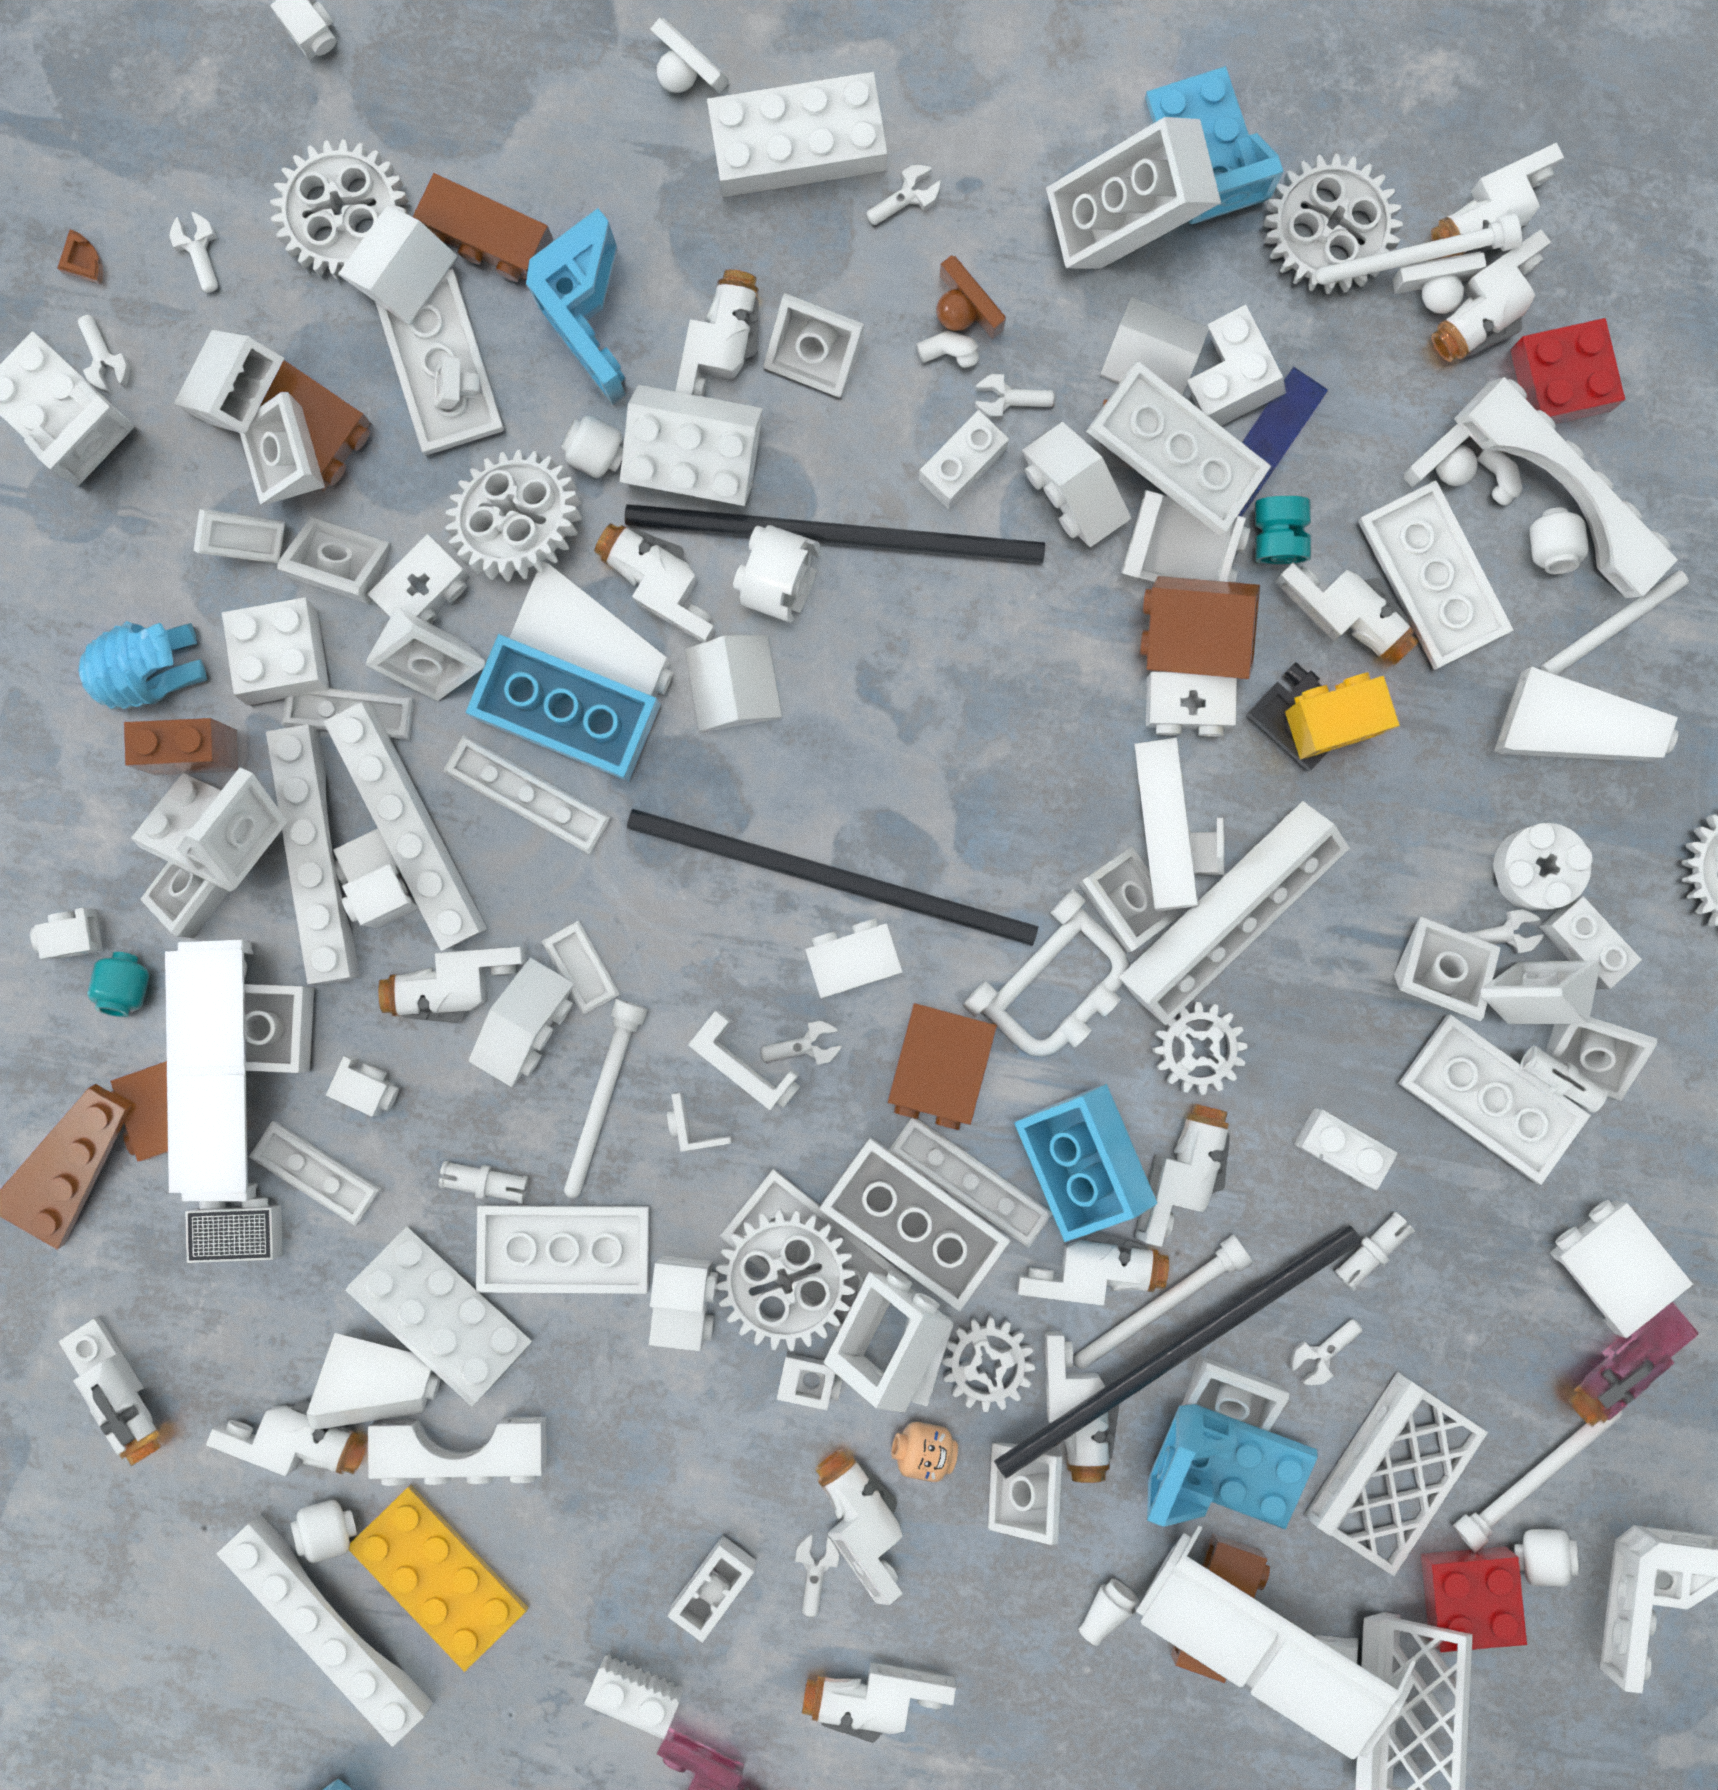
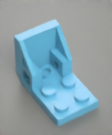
M1226 66L1146 91L1145 100L1153 123L1163 117L1200 119L1221 204L1189 220L1191 225L1271 199L1284 172L1279 156L1258 133L1248 134Z
M597 208L529 260L526 284L537 307L608 400L614 405L626 395L621 384L626 378L620 370V364L609 349L605 347L599 351L598 347H600V344L595 338L596 334L587 322L603 310L617 250L609 221L600 209Z
M1196 1404L1179 1406L1148 1478L1147 1521L1165 1527L1204 1517L1211 1502L1286 1530L1317 1461V1449Z

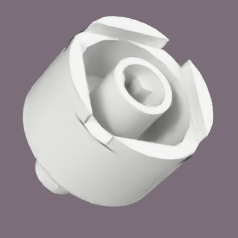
M757 525L749 541V550H752L747 565H740L733 582V589L740 591L742 606L792 623L795 620L791 613L792 610L798 613L801 612L814 583L817 569L810 567L812 555L820 557V544L812 539L772 525H768L766 528Z
M1541 823L1520 829L1505 838L1496 851L1493 869L1499 885L1498 888L1506 900L1524 910L1541 911L1566 906L1582 894L1590 879L1593 858L1590 849L1574 831L1559 824ZM1543 859L1545 861L1544 867L1548 871L1547 874L1539 875L1541 867L1536 864V861Z

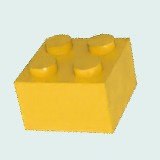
M1369 672L1347 678L1343 680V683L1335 685L1336 690L1329 692L1327 685L1307 690L1301 696L1294 698L1296 704L1286 710L1285 713L1300 760L1380 736L1400 726L1384 675L1370 679Z

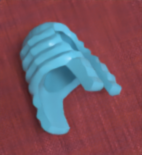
M126 621L122 626H115L111 631L103 632L96 640L88 643L85 652L80 657L78 672L84 690L101 705H107L110 709H118L120 707L131 709L133 706L142 707L146 704H157L170 692L207 681L205 667L202 660L199 659L171 668L146 682V679L157 670L173 665L172 651L197 644L192 623L165 630L161 623L146 629L141 625Z

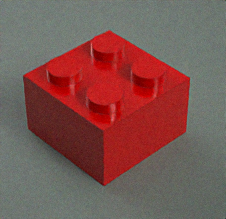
M1606 318L1522 336L1510 349L1518 384L1527 394L1525 399L1535 410L1546 413L1555 424L1612 412L1626 400Z
M1506 1546L1481 1548L1477 1553L1472 1549L1421 1554L1427 1625L1472 1634V1650L1527 1645L1519 1557ZM1443 1641L1436 1648L1440 1653L1458 1651V1644Z

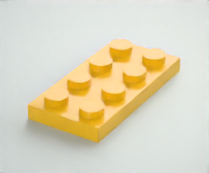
M411 1484L350 1543L349 1551L464 1672L528 1610V1606Z

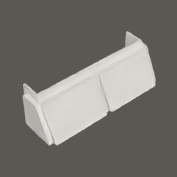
M250 941L179 942L178 951L165 952L169 1193H181L182 1201H248L256 1197L257 1183H248L244 955H253L252 942Z
M1198 1526L1191 1537L1183 1533L1168 1553L1136 1612L1143 1616L1140 1621L1141 1624L1238 1687H1243L1247 1684L1252 1688V1696L1350 1759H1355L1358 1754L1366 1758L1401 1711L1416 1680L1410 1676L1416 1662L1412 1660L1388 1683L1384 1682L1187 1557L1202 1527Z

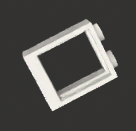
M889 1271L888 1275L869 1272L823 1363L875 1408L905 1412L952 1321L938 1310L940 1305L937 1301L927 1295L916 1293L911 1289L912 1282L908 1278L893 1271ZM892 1303L909 1317L911 1322L885 1373H883L864 1354L888 1306Z

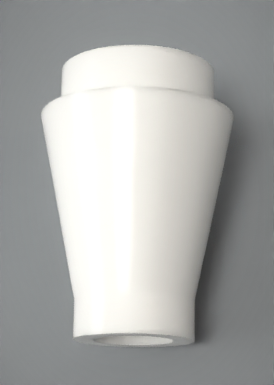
M1111 1579L1107 1585L1102 1584L1085 1621L1079 1628V1632L1091 1644L1099 1646L1108 1635L1136 1613L1134 1607L1139 1602L1137 1596L1129 1587L1116 1579Z

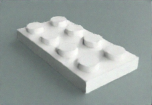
M449 269L410 325L375 302L421 451L425 456L505 431L456 273L453 269ZM443 356L461 358L460 373L480 375L479 393L475 392L474 398L459 396V401L452 409L434 408L436 365Z
M1139 361L1130 368L1086 431L1219 536L1227 532L1271 467Z
M1436 480L1358 520L1434 670L1514 631Z
M1447 1015L1398 1083L1536 1184L1540 1185L1545 1181L1591 1116L1565 1096H1558L1551 1092V1086L1531 1073L1522 1070L1518 1062L1452 1015Z
M774 1168L719 1236L736 1249L737 1246L730 1236L734 1232L745 1237L747 1233L743 1223L746 1220L757 1228L760 1226L759 1214L762 1212L772 1222L775 1221L776 1211L779 1208L782 1209L785 1220H791L795 1209H799L800 1222L806 1223L815 1214V1228L818 1230L828 1223L832 1225L827 1236L829 1240L840 1236L843 1237L842 1244L837 1248L838 1253L851 1252L852 1257L842 1265L843 1268L855 1270V1276L844 1279V1283L854 1287L855 1292L854 1294L842 1295L841 1297L850 1305V1309L869 1272L888 1275L889 1271H893L907 1277L906 1274L880 1253L819 1210V1204ZM793 1240L786 1247V1253L793 1262H804L810 1257V1247L802 1240ZM760 1255L748 1258L750 1262L765 1274L769 1273L770 1265L766 1258ZM816 1263L793 1274H787L785 1268L779 1269V1276L775 1282L784 1284L786 1290L792 1289V1282L795 1278L818 1272L822 1269V1265ZM808 1281L801 1288L803 1298L811 1303L820 1302L826 1296L825 1288L817 1281ZM835 1310L834 1313L841 1321L839 1326L832 1325L829 1322L826 1323L839 1332L849 1311Z
M479 1205L477 1206L476 1292L647 1294L649 1292L650 1206Z
M407 1226L345 1290L471 1407L476 1404L532 1342Z

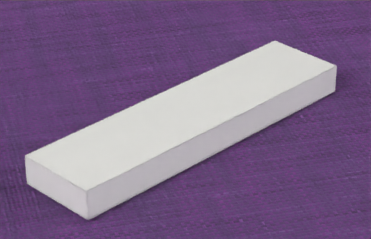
M465 735L462 736L443 770L446 774L590 855L611 820L609 816Z
M1177 738L1135 744V753L1155 911L1199 906Z
M910 1118L889 1149L890 1152L1028 1248H1030L1052 1216V1212L919 1119Z

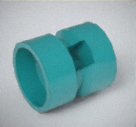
M1271 496L1255 501V526L1262 529V533L1255 538L1256 562L1286 565L1311 560V535L1305 532V527L1311 523V500L1303 496Z

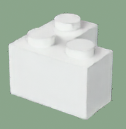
M1247 305L1207 324L1211 341L1222 363L1187 380L1191 396L1198 409L1222 426L1286 393L1284 378Z
M1061 422L1021 450L1029 465L1024 469L1028 479L1037 490L1043 487L1052 504L1056 508H1061L1063 515L1059 517V521L1071 538L1079 536L1089 547H1092L1132 519L1103 457L1064 422Z
M379 829L333 849L338 859L334 862L336 874L343 884L342 887L347 896L342 898V903L352 922L358 920L362 926L379 928L419 909Z
M530 957L491 1007L468 1061L510 1087H513L522 1073L529 1077L542 1056L536 1050L541 1051L553 1032V1028L550 1027L551 1024L555 1022L560 1025L572 1007L573 1003L567 1000L574 983Z
M662 1255L657 1260L654 1267L650 1301L653 1313L649 1346L701 1351L704 1340H712L714 1315H708L707 1308L708 1302L713 1303L714 1298L717 1296L718 1289H715L716 1283L719 1282V1272H712L713 1261Z

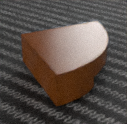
M70 229L57 269L62 273L101 284L103 265L98 251L83 235Z

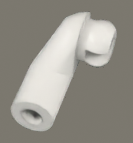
M945 331L916 343L918 354L923 363L945 354L957 357L958 364L963 368L973 366L979 360V354L976 351L978 345L975 340L953 331Z
M1483 449L1477 457V461L1493 472L1498 482V485L1492 491V497L1501 505H1509L1515 497L1518 498L1523 489L1518 466L1501 451Z

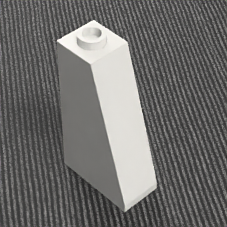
M542 561L543 572L539 573L537 571L509 638L655 698L658 693L664 695L673 675V671L668 670L670 662L667 657L554 567Z
M1530 667L1520 674L1494 751L1510 755L1653 762L1664 758L1665 754L1669 755L1674 749L1678 739V731L1674 730L1678 717L1538 668Z

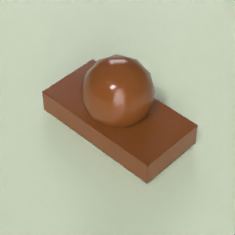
M951 255L940 264V277L951 290L944 293L938 300L936 313L940 323L949 330L961 331L970 327L976 320L993 340L1004 331L1006 316L956 256Z

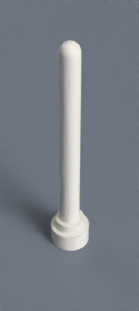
M1516 213L1496 218V222L1489 223L1487 229L1322 267L1317 270L1315 277L1318 283L1329 284L1492 245L1493 249L1501 248L1502 251L1519 248L1522 246L1520 222Z
M615 999L611 1016L614 1017L612 1025L616 1027L564 1187V1193L568 1198H577L581 1193L632 1031H637L638 1025L644 1024L648 1011L646 1007Z
M1233 1234L1220 1243L1222 1248L1215 1252L1217 1257L1079 1351L1074 1356L1075 1366L1080 1369L1087 1368L1227 1270L1230 1274L1236 1269L1240 1273L1254 1262Z
M1614 1404L1608 1409H1602L1479 1515L1474 1512L1470 1517L1465 1514L1452 1525L1455 1531L1477 1553L1489 1542L1487 1537L1493 1533L1491 1528L1619 1420L1622 1416V1408L1618 1404Z

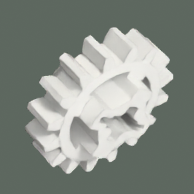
M1194 1002L1192 1013H1189L1184 1007L1178 1013L1179 1018L1176 1020L1173 1018L1167 1024L1169 1027L1167 1031H1156L1154 1034L1163 1040L1162 1046L1152 1048L1153 1053L1163 1054L1164 1060L1156 1067L1158 1070L1169 1068L1171 1073L1166 1080L1169 1084H1173L1181 1079V1091L1188 1093L1193 1084H1196L1200 1095H1206L1207 1084H1211L1216 1091L1223 1090L1221 1081L1223 1077L1231 1081L1237 1079L1235 1073L1231 1070L1233 1065H1245V1061L1237 1057V1051L1247 1049V1044L1237 1042L1236 1036L1240 1035L1244 1030L1242 1027L1231 1028L1229 1026L1234 1016L1233 1014L1226 1013L1221 1017L1217 1016L1218 1005L1211 1004L1207 1012H1203L1201 1002ZM1197 1019L1211 1022L1203 1031H1194L1186 1025L1187 1022ZM1224 1035L1227 1041L1226 1059L1220 1055L1219 1044ZM1186 1036L1197 1041L1206 1039L1208 1043L1205 1049L1213 1060L1204 1056L1193 1058L1191 1054L1195 1048L1191 1044L1192 1041ZM1174 1038L1180 1042L1181 1055L1176 1062L1172 1054ZM1196 1066H1207L1214 1072L1205 1077L1188 1075Z
M993 1316L987 1317L985 1326H979L978 1321L972 1318L970 1319L972 1328L970 1331L966 1332L958 1326L955 1329L960 1338L958 1342L948 1340L946 1347L953 1353L952 1356H944L941 1363L952 1367V1370L943 1375L944 1381H956L957 1384L952 1390V1395L958 1397L965 1393L967 1395L965 1404L969 1408L978 1400L981 1401L983 1412H988L990 1402L996 1401L1000 1409L1004 1410L1006 1409L1004 1398L1010 1396L1018 1402L1021 1399L1017 1390L1018 1386L1029 1388L1031 1385L1030 1380L1024 1376V1372L1034 1371L1035 1365L1030 1361H1025L1024 1357L1029 1356L1033 1352L1031 1345H1019L1025 1335L1021 1330L1011 1335L1009 1333L1011 1323L1008 1320H1005L999 1328L995 1327ZM987 1336L999 1337L1005 1340L1010 1347L999 1348L989 1343ZM972 1341L974 1350L970 1358L959 1364L963 1349ZM981 1346L985 1347L986 1353L990 1355L992 1360L1000 1359V1361L994 1364L995 1371L993 1373L995 1381L991 1380L990 1374L984 1368H976V1366L982 1364L981 1356L983 1354ZM1017 1363L1014 1376L1007 1385L1003 1386L1002 1378L1007 1368L1013 1367ZM976 1379L986 1384L989 1392L977 1390L966 1381L968 1380L969 1382Z

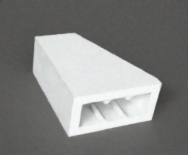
M335 1333L307 1411L309 1426L319 1430L423 1413L427 1399L434 1400L436 1398L441 1378L412 1352Z

